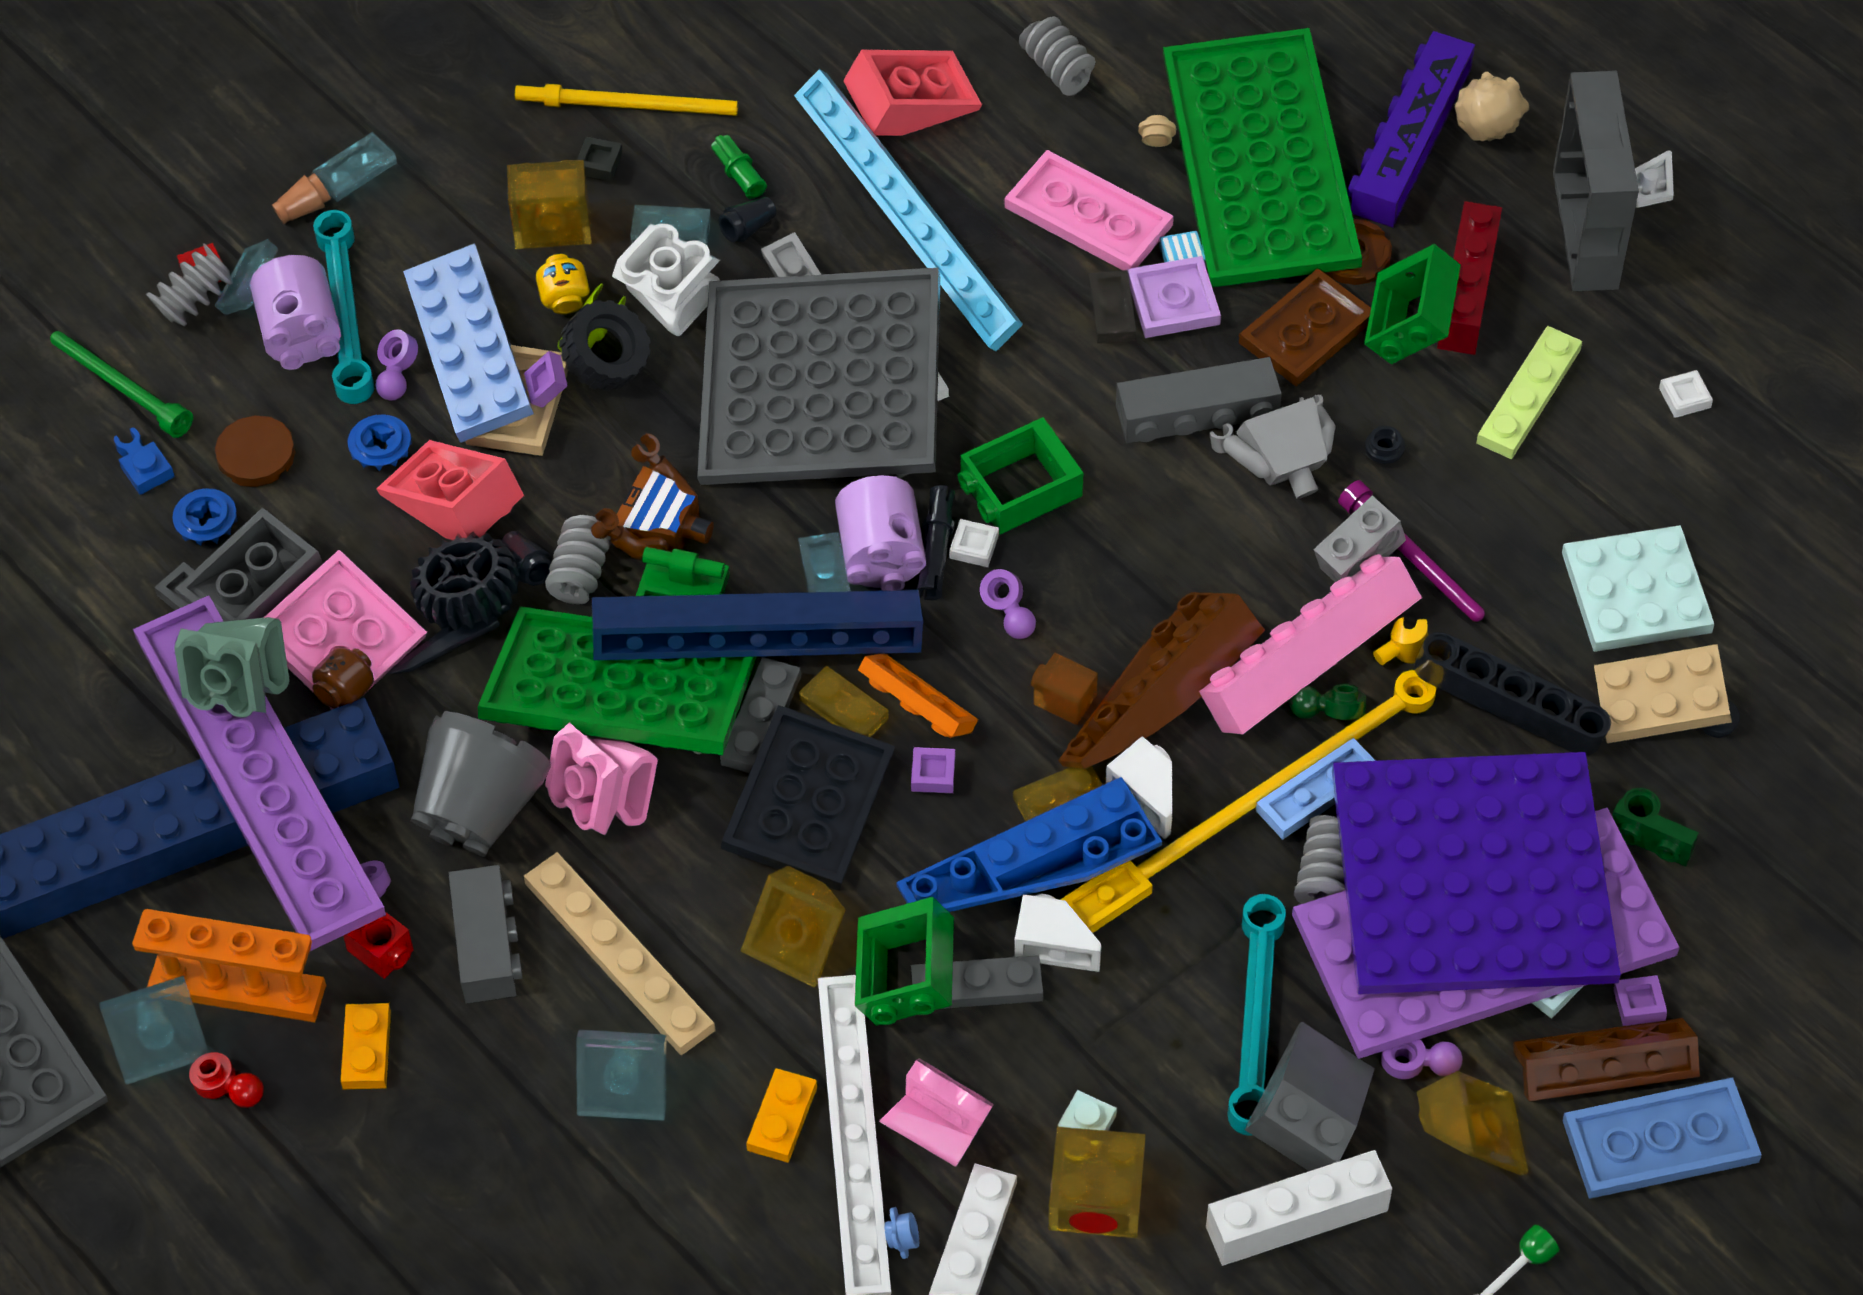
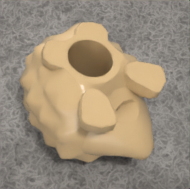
M1485 72L1482 74L1481 79L1472 80L1467 87L1459 91L1455 110L1458 125L1473 141H1492L1494 139H1502L1506 134L1515 132L1516 127L1519 126V120L1529 110V103L1523 98L1519 90V83L1514 78L1508 77L1506 80H1503L1500 77H1494L1489 72Z

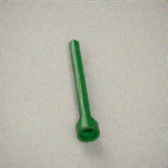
M55 331L51 334L50 341L54 346L157 416V422L161 430L173 438H179L189 430L193 422V414L181 404H165L64 333Z

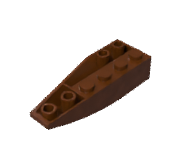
M1191 592L1185 595L1178 602V609L1167 620L1160 622L1151 631L1152 636L1140 648L1076 737L1070 741L1067 749L1058 760L1063 767L1086 769L1119 754L1142 736L1147 738L1157 732L1202 697L1199 691L1211 683L1210 677L1220 669L1232 667L1240 658L1241 653L1249 648L1265 631L1239 594Z

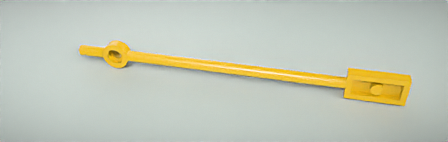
M1415 670L1402 673L1395 682L1394 696L1138 866H1135L1130 860L1090 879L1060 900H1065L1089 930L1094 933L1151 895L1153 885L1148 880L1150 877L1256 808L1258 801L1352 738L1358 740L1401 710L1409 713L1427 711L1434 703L1436 687L1419 678ZM1409 694H1418L1420 697H1411Z

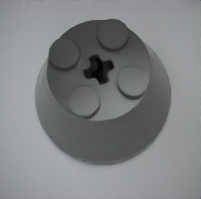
M444 711L442 717L435 716L429 728L411 821L424 829L431 830L429 837L443 845L452 846L454 841L463 843V847L466 850L485 857L488 850L544 783L551 768V763L544 754L525 741H520L519 745L516 746V741L503 733L495 731V726L464 714Z

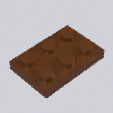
M1316 269L1239 334V344L1259 359L1270 357L1274 370L1294 386H1298L1368 326L1371 307L1320 269Z

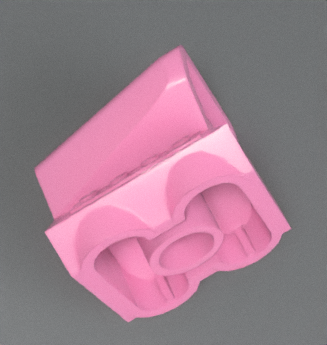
M568 723L554 736L550 755L551 768L546 777L545 787L548 788L549 797L556 807H569L572 810L573 818L579 828L583 830L594 829L606 835L614 815L627 826H637L644 823L647 818L658 759L651 752L623 740L584 735L572 724Z
M919 1058L906 1075V1095L879 1122L956 1167L994 1104Z

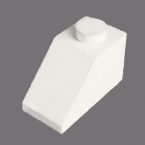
M1142 736L1107 765L1106 784L1122 777L1156 832L1166 839L1171 834L1172 761L1162 747L1158 745L1153 746Z
M1023 894L1015 935V957L1039 955L1041 964L1099 972L1101 943L1065 900H1058L1046 894L1035 896Z

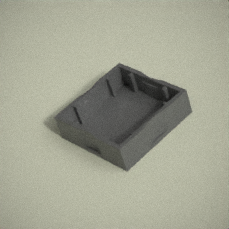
M1617 71L1570 73L1562 129L1553 168V178L1563 226L1572 291L1619 289L1639 193Z

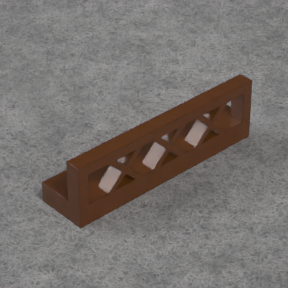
M1683 1018L1513 1042L1514 1054L1523 1066L1524 1093L1528 1101L1700 1077L1698 1036Z

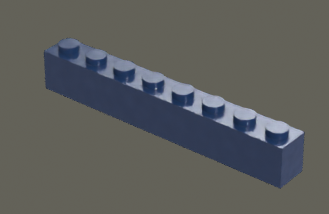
M919 590L592 597L593 660L919 653L922 648L923 617Z

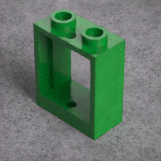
M1432 244L1378 272L1364 344L1388 363L1393 364L1448 337L1461 264L1436 244ZM1421 296L1418 313L1406 319L1409 301Z
M1042 417L962 454L961 472L958 473V480L963 491L967 495L972 494L976 499L978 510L986 523L992 522L994 527L999 528V534L1001 535L1082 497L1084 473L1048 422ZM1035 454L1054 481L1002 505L983 477Z
M934 897L858 917L855 1007L876 1026L890 1025L895 1023L896 1020L915 1015H927L934 1012V1010L952 1006L954 917ZM926 939L925 982L887 991L888 949Z

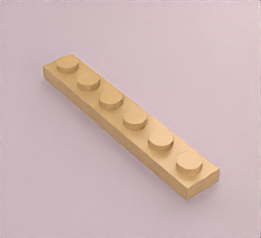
M558 852L524 875L526 886L681 1056L715 1031L714 1022Z

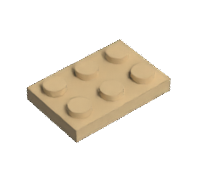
M511 345L529 398L524 372L545 355L548 350ZM551 351V352L556 353V354H558V355H561V354H562V352ZM562 360L565 377H567L568 366L566 362ZM562 391L543 408L531 404L533 415L466 441V445L543 456Z
M1718 644L1594 665L1600 706L1606 710L1611 720L1610 730L1606 735L1607 743L1731 723Z

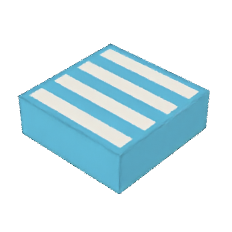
M1197 231L1160 237L1159 246L1164 262L1202 256L1205 263L1204 252Z

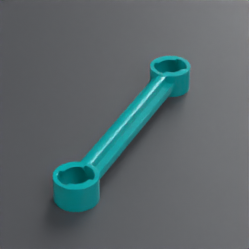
M329 210L321 213L315 219L313 227L317 245L325 252L329 287L341 332L339 340L340 350L338 352L339 364L334 368L332 378L337 397L345 403L358 404L371 397L374 392V382L369 365L362 361L348 249L353 245L355 237L350 217L343 211ZM330 228H342L339 232L334 233L333 237L323 235ZM349 377H362L359 382L353 383V387L341 384Z
M1259 894L1251 897L1244 905L1242 916V929L1249 938L1239 1087L1232 1092L1229 1098L1228 1121L1235 1131L1248 1136H1252V1134L1244 1129L1249 1120L1240 1117L1234 1107L1245 1100L1259 1102L1265 1091L1275 941L1280 938L1284 931L1286 917L1283 903L1278 898L1268 894ZM1265 910L1273 913L1276 919L1271 923L1264 924L1263 927L1254 925L1248 917L1256 911Z

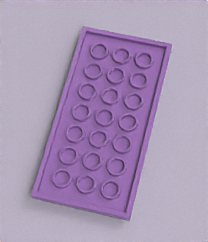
M1608 808L1595 811L1620 973L1622 974L1677 956L1680 947ZM1346 890L1293 907L1292 916L1358 1059L1585 986L1567 985L1358 994Z

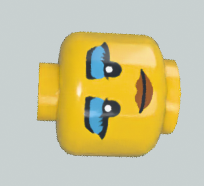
M556 254L547 258L546 263L536 272L540 299L546 308L552 309L557 314H569L583 307V303L589 297L590 289L585 267L579 260L568 258L565 254Z

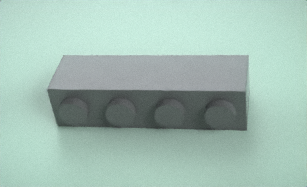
M1266 357L1117 383L1116 409L1126 443L1149 442L1161 437L1189 435L1196 431L1214 428L1223 429L1222 426L1226 423L1231 425L1243 424L1246 420L1280 409L1282 394L1271 358Z

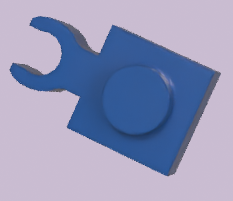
M130 428L133 438L132 442L124 444L120 442L117 435L114 436V442L118 453L123 456L118 459L121 469L139 495L175 476L171 465L154 441L143 446L139 432L135 428Z

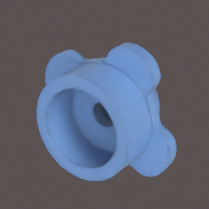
M893 1207L890 1208L891 1221L885 1222L884 1226L886 1241L890 1248L898 1249L902 1259H905L909 1256V1249L919 1247L918 1226L912 1212L899 1215L897 1208Z

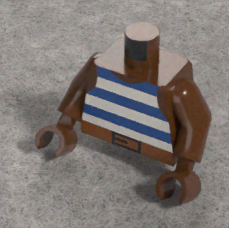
M652 434L643 435L640 440L648 448V452L639 444H636L632 448L631 453L634 460L638 462L648 461L650 463L649 468L642 467L617 514L612 509L603 508L595 515L598 521L591 527L592 535L598 539L610 536V541L615 547L620 548L636 560L643 559L645 547L672 552L674 548L682 550L687 539L707 544L712 536L714 523L699 517L698 495L664 455L658 456L660 443L656 436Z

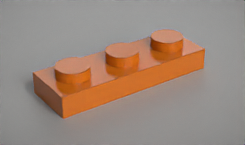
M885 653L865 656L858 671L870 678L869 683L871 686L879 691L894 695L901 700L900 705L902 708L912 714L922 715L932 723V729L940 735L952 738L970 734L979 720Z

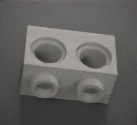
M1372 495L1313 550L1320 569L1334 582H1337L1342 578L1352 577L1360 571V564L1371 556L1380 554L1382 557H1389L1406 541L1401 521Z

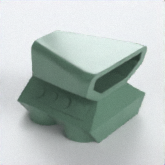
M267 617L205 623L198 631L180 629L174 650L182 698H186L195 708L210 710L216 704L223 705L228 712L237 717H247L253 711L266 713L265 693L280 694L288 687L289 674L282 626L279 619Z

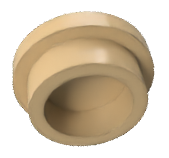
M1152 115L1139 124L1138 132L1142 136L1144 144L1152 147H1163L1172 142V137L1176 134V125L1165 116Z

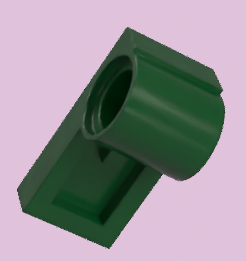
M1633 788L1626 792L1624 797L1619 800L1612 815L1625 843L1637 845L1655 853L1664 861L1676 862L1686 867L1693 854L1699 832L1659 816L1660 800L1653 791L1646 788ZM1633 812L1641 813V814H1643L1645 817H1639V816H1636V815H1634V814H1632V813H1633Z

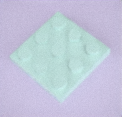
M1681 525L1563 544L1562 555L1594 652L1712 633L1714 621Z

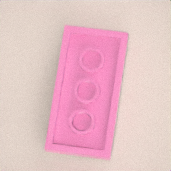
M1049 150L1045 151L1005 197L1006 209L1127 272V269L1138 267L1159 243L1160 237H1163L1173 226V215Z

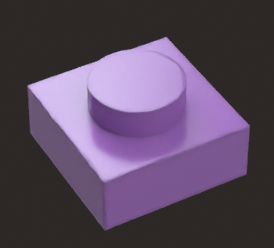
M548 351L524 372L530 403L541 408L546 406L567 387L561 355Z
M914 747L911 791L953 793L955 749Z
M1658 975L1619 980V983H1614V994L1623 1026L1666 1021L1667 1009Z

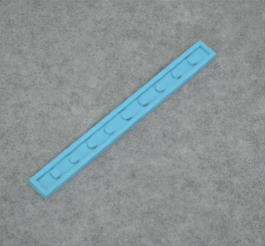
M819 69L794 96L927 268L939 267L940 285L986 345L997 351L1023 323L830 76Z

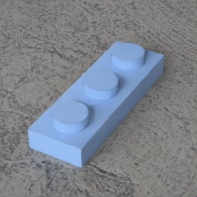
M1352 738L1258 801L1256 812L1283 840L1310 822L1311 818L1319 816L1335 805L1332 779L1333 762L1375 760Z

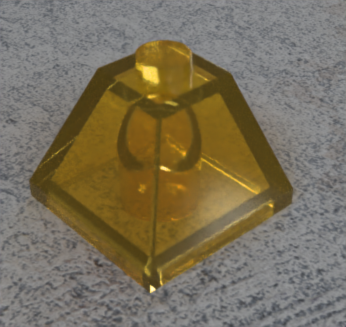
M787 866L768 875L741 952L812 987L818 986V978L822 975L846 909L825 883Z
M1459 1071L1417 1091L1420 1107L1419 1118L1425 1132L1469 1156L1521 1176L1528 1173L1513 1093Z

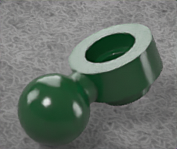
M1350 684L1336 685L1333 690L1326 692L1325 695H1320L1315 688L1306 686L1289 699V706L1296 716L1303 719L1312 718L1319 711H1324L1327 716L1335 719L1353 720L1365 715L1366 695L1358 691L1356 686Z

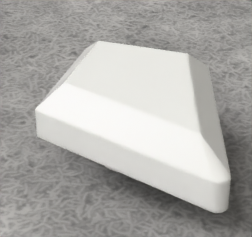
M1666 151L1635 168L1639 188L1636 208L1673 200L1671 151Z

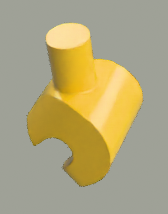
M1404 617L1398 619L1394 623L1391 640L1373 652L1377 662L1380 665H1384L1394 657H1397L1402 662L1415 663L1418 652L1428 636L1427 619H1417L1416 626L1413 629L1404 628Z

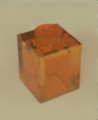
M1054 652L1046 665L1040 664L1032 677L1031 686L1034 687V705L1077 725L1097 696L1098 673Z

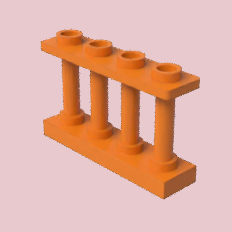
M145 909L142 912L132 944L136 951L158 954L147 985L150 996L308 1022L316 1021L326 982L324 977L303 974L312 945L310 935Z

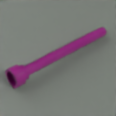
M1357 480L1342 492L1338 503L1352 515L1372 496L1373 492L1361 480ZM1405 534L1406 541L1397 549L1472 621H1481L1485 614L1483 608Z

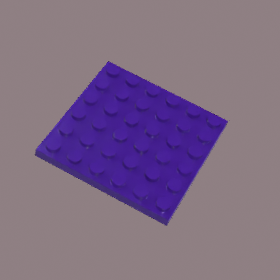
M1586 752L1333 762L1332 779L1358 994L1619 983L1621 973Z

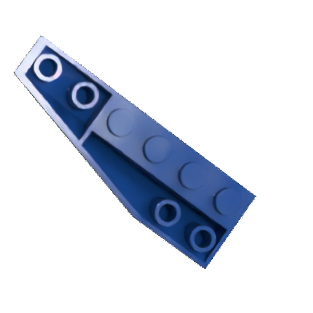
M1120 777L896 882V885L907 904L934 897L948 912L1014 898L1023 894L1027 895L1088 881L1162 846V840L1127 784Z

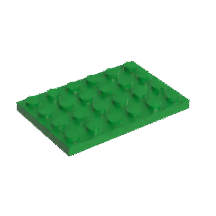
M519 607L478 704V719L556 731L562 730L570 723L584 735L657 745L664 748L691 750L704 754L723 755L757 656L593 660L592 617Z

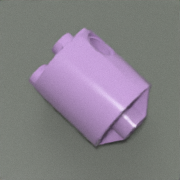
M305 255L278 257L261 265L252 276L250 288L266 353L274 360L280 361L284 369L294 370L301 367L303 363L316 361L322 357H330L339 352L341 332L324 266L316 259Z
M879 475L851 482L839 492L835 499L848 582L853 585L881 588L882 591L902 590L905 587V582L919 574L926 566L914 490L908 482L900 478Z

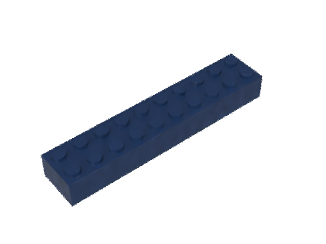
M365 698L284 728L331 813L400 788L394 762ZM199 759L0 834L1 938H7L248 846L245 837L203 760Z

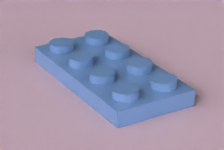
M1733 1077L1566 1112L1562 1120L1589 1199L1759 1163L1762 1155Z

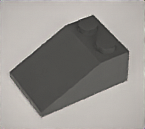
M262 507L180 583L175 590L190 604L209 595L223 621L264 618L314 573L323 562L319 552Z
M1301 1022L1296 1028L1244 1130L1308 1171L1339 1162L1357 1127L1375 1068Z

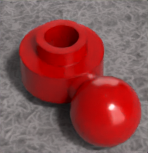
M211 1052L200 1056L194 1061L189 1071V1078L193 1087L204 1098L214 1099L229 1093V1097L234 1104L239 1107L248 1108L256 1105L263 1096L264 1088L261 1080L252 1073H241L236 1076V1071L229 1058L222 1053ZM215 1069L212 1073L206 1074L208 1071Z

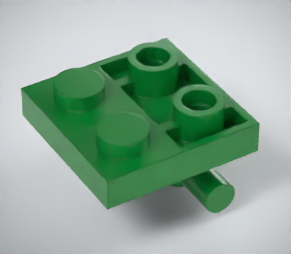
M645 547L642 561L647 564L636 596L723 594L730 575L729 566L722 562L699 558V554L675 548L670 552Z

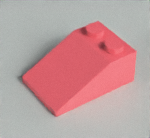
M861 50L843 80L863 120L876 136H903L978 111L982 106L953 51Z
M432 440L425 443L376 488L379 495L450 540H455L457 534L462 538H467L472 532L478 537L485 535L486 531L501 517L507 515L513 506L524 496L505 458Z

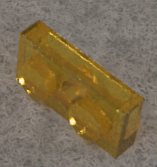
M827 665L799 692L800 701L831 724L871 737L889 719L888 709Z
M1092 766L1086 769L1070 767L1014 790L1013 800L1025 821H1028L1103 786Z

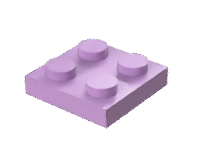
M1202 256L1127 269L1128 284L1145 338L1220 325V310Z

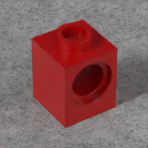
M388 913L343 935L347 951L383 979L394 969L402 968L414 950L409 929ZM379 940H389L383 945H373Z

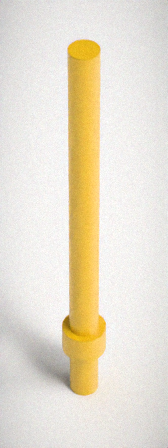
M546 84L545 87L516 85L515 100L544 102V106L560 107L562 103L737 116L738 101L562 89V86L558 84Z

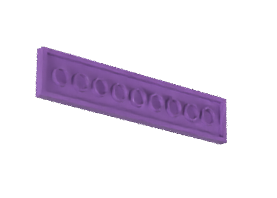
M208 595L133 629L141 649L296 933L310 935L312 940L310 951L385 916V909L267 697L265 696L266 713L253 711L247 717L234 716L223 705L216 704L210 710H200L191 705L186 698H182L174 650L180 629L198 631L205 623L223 622L222 617Z

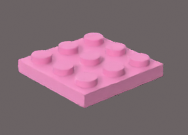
M340 550L333 554L264 617L276 618L281 621L287 667L312 691V686L314 685L312 672L334 648L344 647L350 650L356 648L369 657L372 663L370 669L374 677V682L369 688L371 689L414 649L427 634V631Z

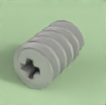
M1054 16L1048 17L1042 21L1030 24L1019 36L1021 48L1026 50L1028 56L1034 59L1037 66L1043 69L1046 76L1052 79L1053 83L1060 88L1063 94L1071 96L1080 92L1090 80V74L1096 63L1095 58L1087 54L1086 48L1078 44L1077 38L1070 35L1067 27L1061 26L1059 18Z
M204 243L203 246L207 256L194 251L192 258L195 266L186 262L180 264L184 274L183 277L170 272L168 276L172 284L171 287L159 282L157 288L161 295L160 297L150 292L146 294L171 323L175 321L182 326L187 325L183 312L187 311L197 316L199 313L195 302L199 301L208 306L210 304L206 293L208 290L218 296L221 295L222 292L218 281L221 280L230 286L233 284L230 271Z
M572 516L565 520L561 528L562 533L558 538V546L554 551V559L550 565V573L545 583L546 589L552 596L566 603L586 604L589 601V594L595 592L598 587L596 579L601 576L602 570L600 566L606 560L604 553L609 549L608 540L611 537L607 536L604 539H598L592 535L591 527L598 521L593 516Z
M1320 815L1310 819V827L1307 830L1306 837L1307 841L1304 844V856L1301 858V870L1298 872L1297 877L1298 884L1295 886L1294 891L1295 898L1301 904L1345 891L1338 821L1333 816Z

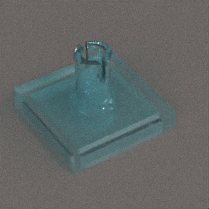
M184 976L99 1003L126 1085L194 1063L197 1058L209 1053Z
M579 1030L576 1038L577 1115L664 1120L666 1115V1035Z

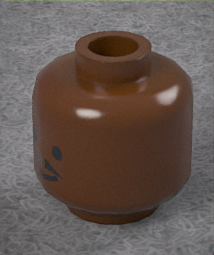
M344 647L334 648L312 672L314 683L312 689L314 694L322 703L333 709L359 700L374 682L373 673L370 669L372 665L371 660L364 652L356 648L353 650Z

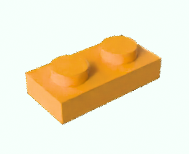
M389 1003L346 1004L341 1084L343 1089H381L387 1087L391 1019Z
M775 1068L746 1142L747 1151L789 1163L816 1093L817 1080Z

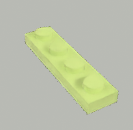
M1547 326L1481 428L1476 444L1512 459L1581 351L1582 341Z

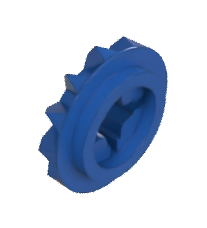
M373 415L361 420L352 428L348 437V448L352 459L358 460L363 468L370 465L375 466L379 471L383 465L392 464L396 467L398 459L408 456V448L412 444L410 431L406 424L390 415ZM373 436L380 439L381 442H386L387 449L384 450L379 446H374Z
M199 489L185 495L176 504L172 516L175 530L181 534L185 542L194 540L200 546L204 541L209 540L217 543L219 537L223 534L231 535V527L237 522L234 501L226 493L216 489ZM209 508L212 518L208 519L204 526H201L199 519L204 517Z

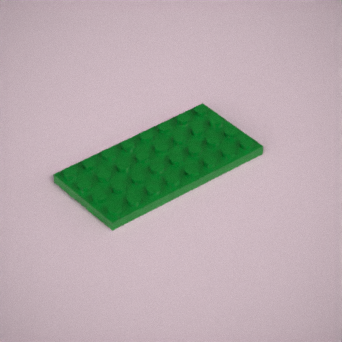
M1310 28L1163 47V58L1200 242L1204 252L1205 267L1212 287L1309 275L1316 269H1320L1322 272L1361 268L1362 255Z

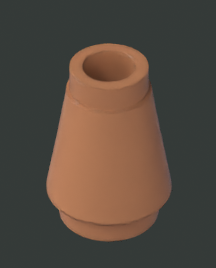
M314 173L309 177L304 175L277 202L272 204V207L282 223L285 224L290 220L292 221L324 208V203L330 200L331 197L323 183Z

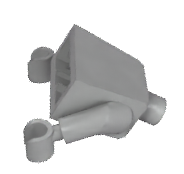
M1315 395V398L1312 397L1306 400L1300 397L1299 402L1244 421L1237 430L1238 436L1234 435L1233 427L1229 423L1222 426L1224 436H1217L1213 431L1210 432L1211 446L1215 452L1227 453L1258 478H1264L1269 485L1289 479L1296 499H1301L1318 491L1311 471L1320 468L1331 453L1336 426L1323 407V397Z

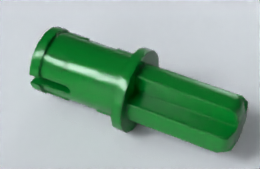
M729 135L717 136L715 138L716 141L711 144V147L725 166V174L729 178L735 179L748 199H755L762 195L767 188V184L752 166L751 157L748 154H743Z

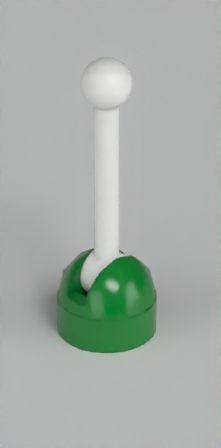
M1533 1225L1520 1241L1521 1256L1480 1295H1493L1527 1262L1531 1264L1548 1262L1559 1252V1246L1554 1238L1539 1225Z

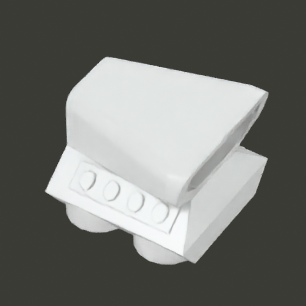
M650 224L617 259L612 277L625 283L627 290L669 332L680 336L708 306L709 281H720L710 271L720 260L710 255L708 246L703 242H686L679 238L677 229L672 225Z

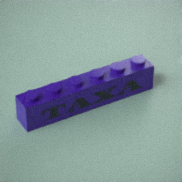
M1433 31L1427 44L1421 43L1414 59V65H1416L1414 70L1408 69L1401 85L1402 93L1400 96L1395 95L1389 106V119L1387 123L1382 121L1379 124L1375 135L1374 143L1376 145L1374 149L1368 148L1364 154L1361 164V170H1363L1361 175H1354L1350 182L1347 194L1348 197L1352 198L1351 211L1353 215L1394 227L1449 116L1459 91L1462 89L1472 69L1475 44Z

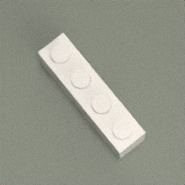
M1373 1150L1208 1204L1206 1229L1223 1266L1387 1212L1392 1186L1376 1151Z

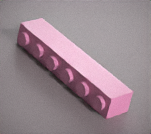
M1380 554L1367 558L1360 564V571L1352 577H1345L1335 582L1330 587L1331 592L1324 598L1313 600L1304 605L1300 610V616L1292 622H1284L1275 627L1270 632L1272 637L1262 644H1256L1247 648L1241 653V660L1232 667H1225L1215 672L1210 677L1211 683L1199 692L1220 730L1223 733L1244 734L1297 694L1302 688L1306 687L1419 601L1422 597L1401 558L1382 557Z

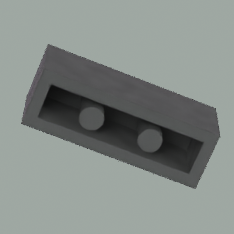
M500 865L449 872L460 981L465 1004L517 996L515 980L523 979L520 954H512L511 942H518L515 916L507 917L506 906L514 905L511 880H502Z

